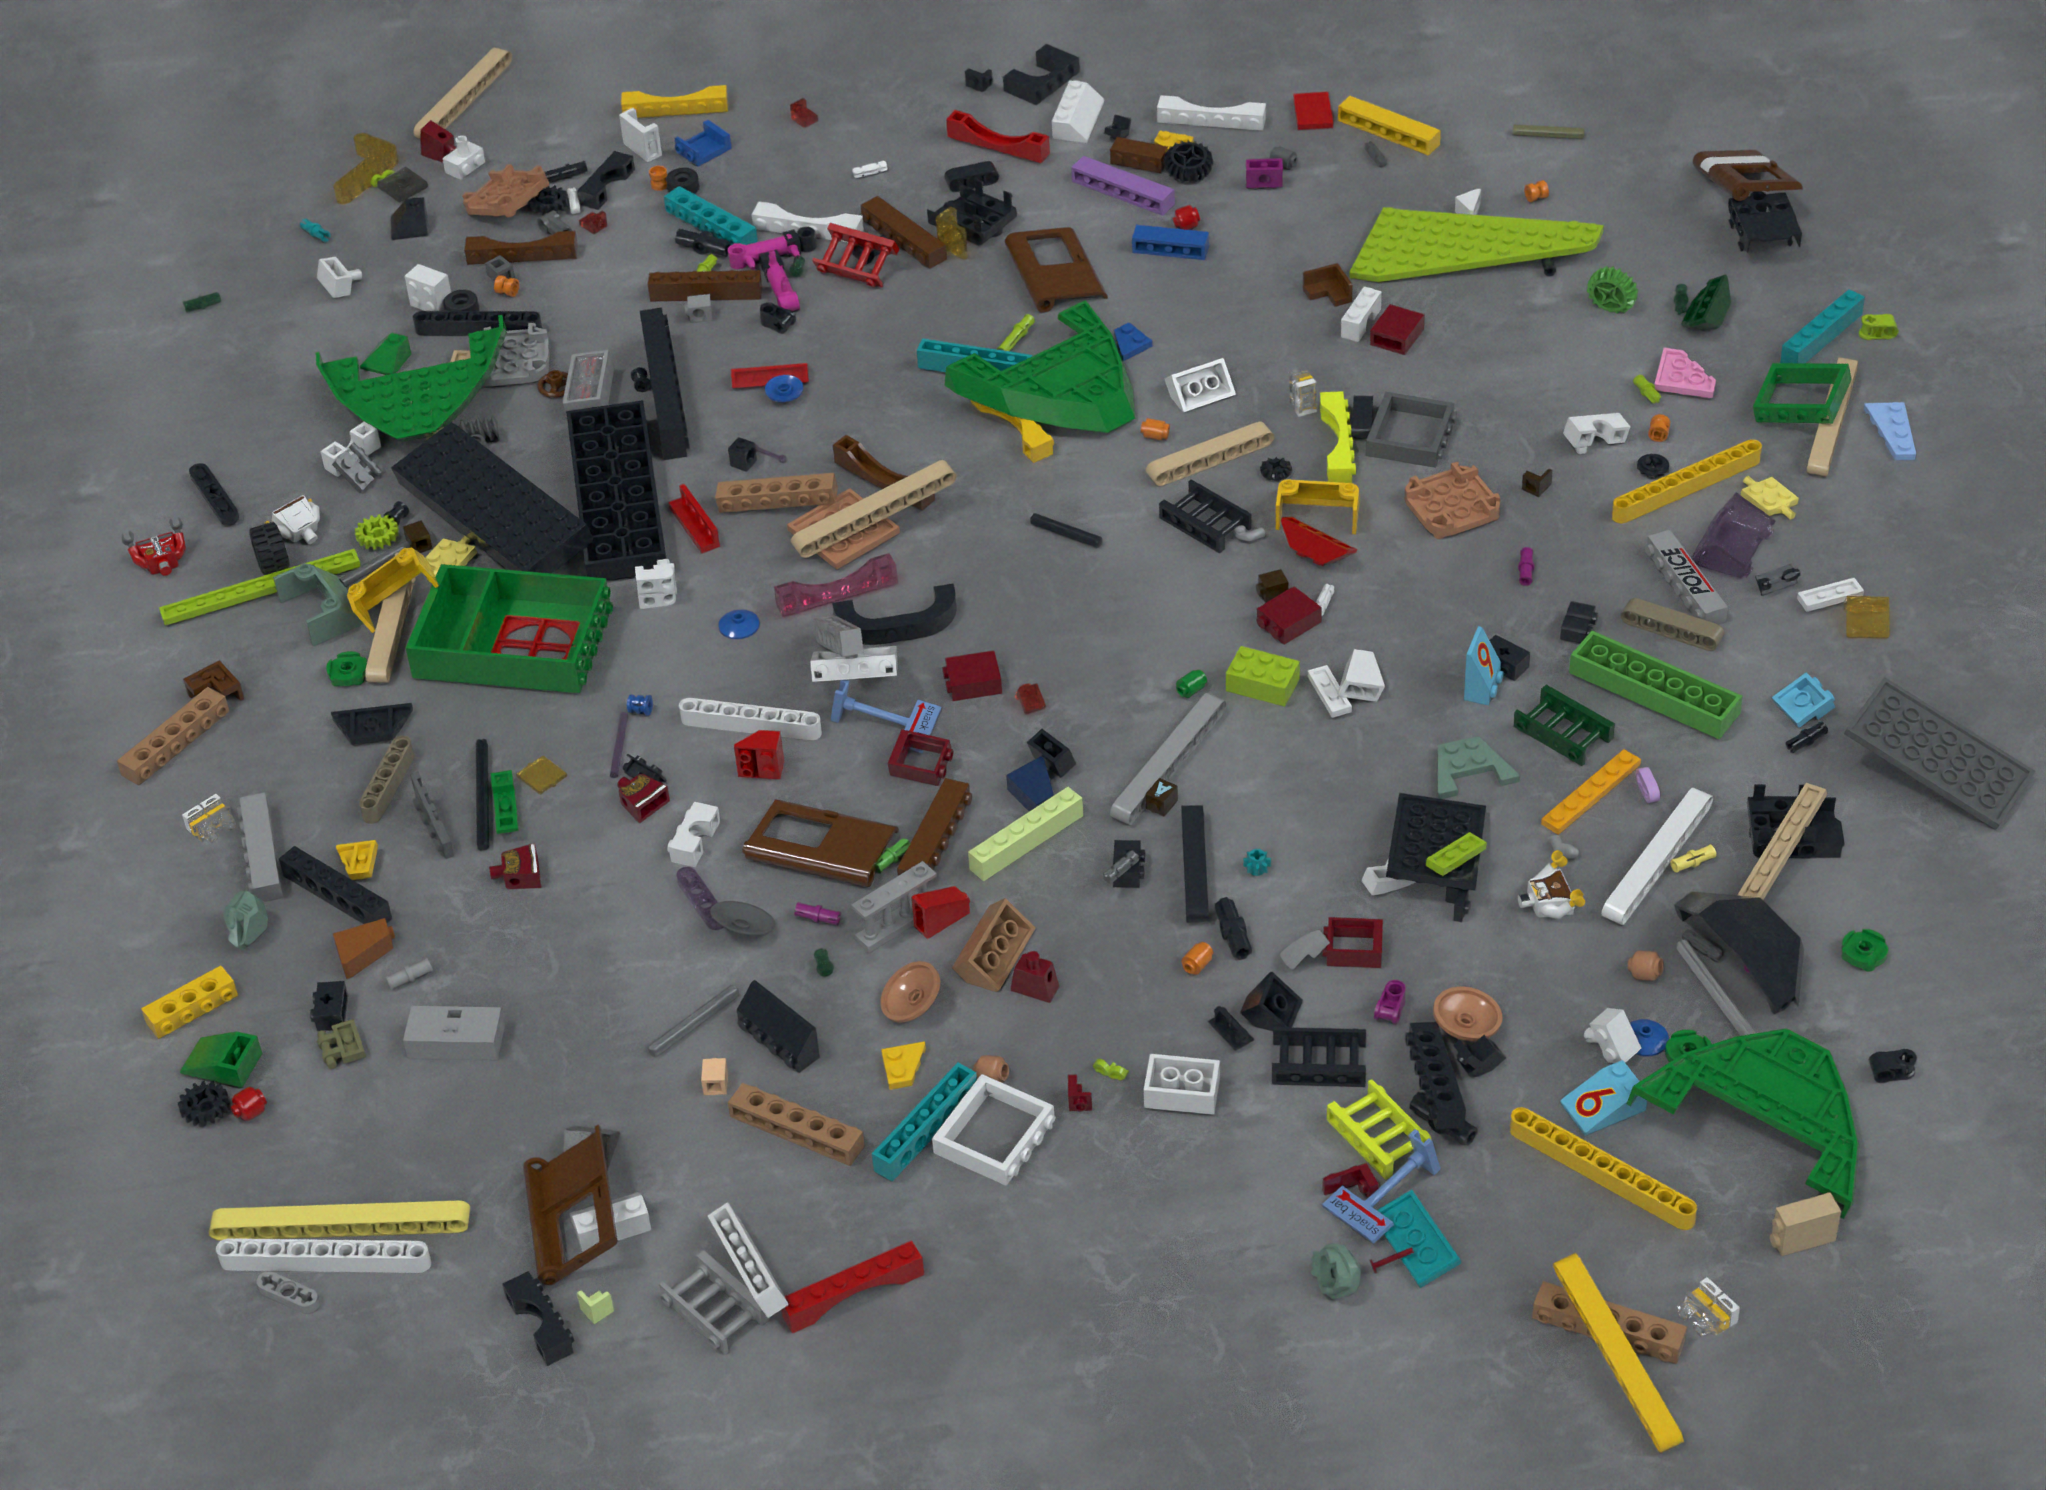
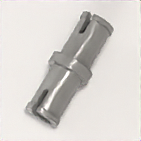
M426 958L410 967L408 965L404 966L403 970L387 976L386 980L390 989L393 990L409 981L410 983L414 982L416 978L432 972L433 969Z

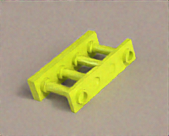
M1372 1079L1368 1081V1095L1348 1107H1340L1335 1101L1327 1105V1121L1385 1180L1393 1176L1394 1161L1411 1152L1413 1148L1409 1141L1388 1153L1384 1152L1379 1147L1380 1145L1402 1132L1409 1137V1134L1414 1129L1419 1131L1423 1143L1428 1138L1431 1139L1430 1134L1426 1130H1422L1386 1094L1385 1089L1381 1085L1378 1086ZM1373 1102L1381 1109V1111L1360 1123L1355 1122L1350 1117ZM1388 1117L1396 1124L1375 1138L1370 1137L1365 1132Z

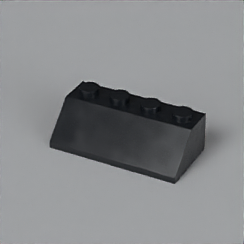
M753 980L736 1009L739 1027L743 1031L749 1032L758 1043L764 1044L773 1055L779 1056L789 1068H794L799 1073L820 1058L816 1027L759 982Z

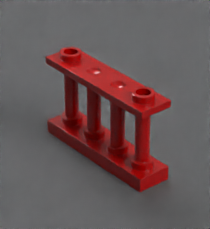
M829 223L827 230L832 240L822 260L813 258L812 261L816 269L822 273L829 272L864 282L870 287L878 286L882 288L884 284L878 275L887 255L893 254L897 256L900 249L896 242L891 239ZM841 240L847 241L848 245L839 264L831 263L830 260L838 242ZM857 245L864 246L855 269L846 267L854 247ZM874 249L879 250L880 255L871 274L862 272L870 252Z

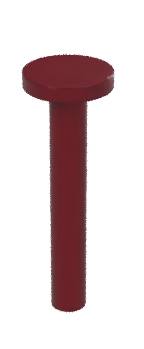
M1410 1247L1373 1263L1372 1259L1369 1261L1376 1274V1268L1410 1255L1414 1251Z

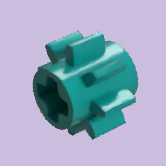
M1253 849L1247 852V858H1243V867H1247V873L1254 876L1268 873V867L1271 866V858L1267 857V851Z

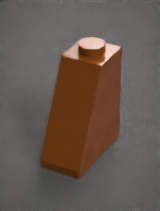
M385 918L333 933L346 979L352 978L393 949L392 939H395V934L392 926H387Z

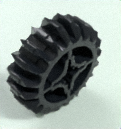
M1188 139L1187 142L1181 140L1180 144L1174 143V146L1169 147L1165 154L1164 164L1166 172L1169 173L1170 177L1174 176L1175 180L1180 179L1181 183L1183 181L1188 183L1194 181L1196 183L1198 179L1203 181L1204 177H1208L1209 172L1212 170L1213 159L1211 151L1208 150L1207 146L1204 147L1203 143L1197 144L1196 141L1190 142Z

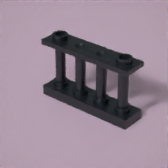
M1192 479L1188 481L1189 494L1177 503L1172 504L1165 499L1159 503V518L1219 554L1225 550V536L1237 526L1242 525L1245 526L1246 530H1251V513ZM1193 500L1201 503L1190 513L1182 510L1183 507ZM1208 508L1216 512L1205 522L1197 519ZM1223 517L1231 520L1220 531L1211 527Z
M1273 1027V1045L1280 1046L1279 1063H1272V1085L1365 1087L1366 1065H1359V1048H1366V1029ZM1289 1046H1303V1063H1289ZM1312 1046L1326 1047V1064H1312ZM1336 1047H1350L1349 1065L1335 1064Z

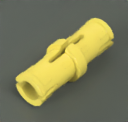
M1710 844L1696 851L1689 850L1687 854L1670 860V864L1675 873L1691 866L1695 868L1700 863L1715 858L1716 851ZM1696 856H1700V857L1695 858V859H1693V860L1687 861V860L1692 859V858H1694V857H1696Z

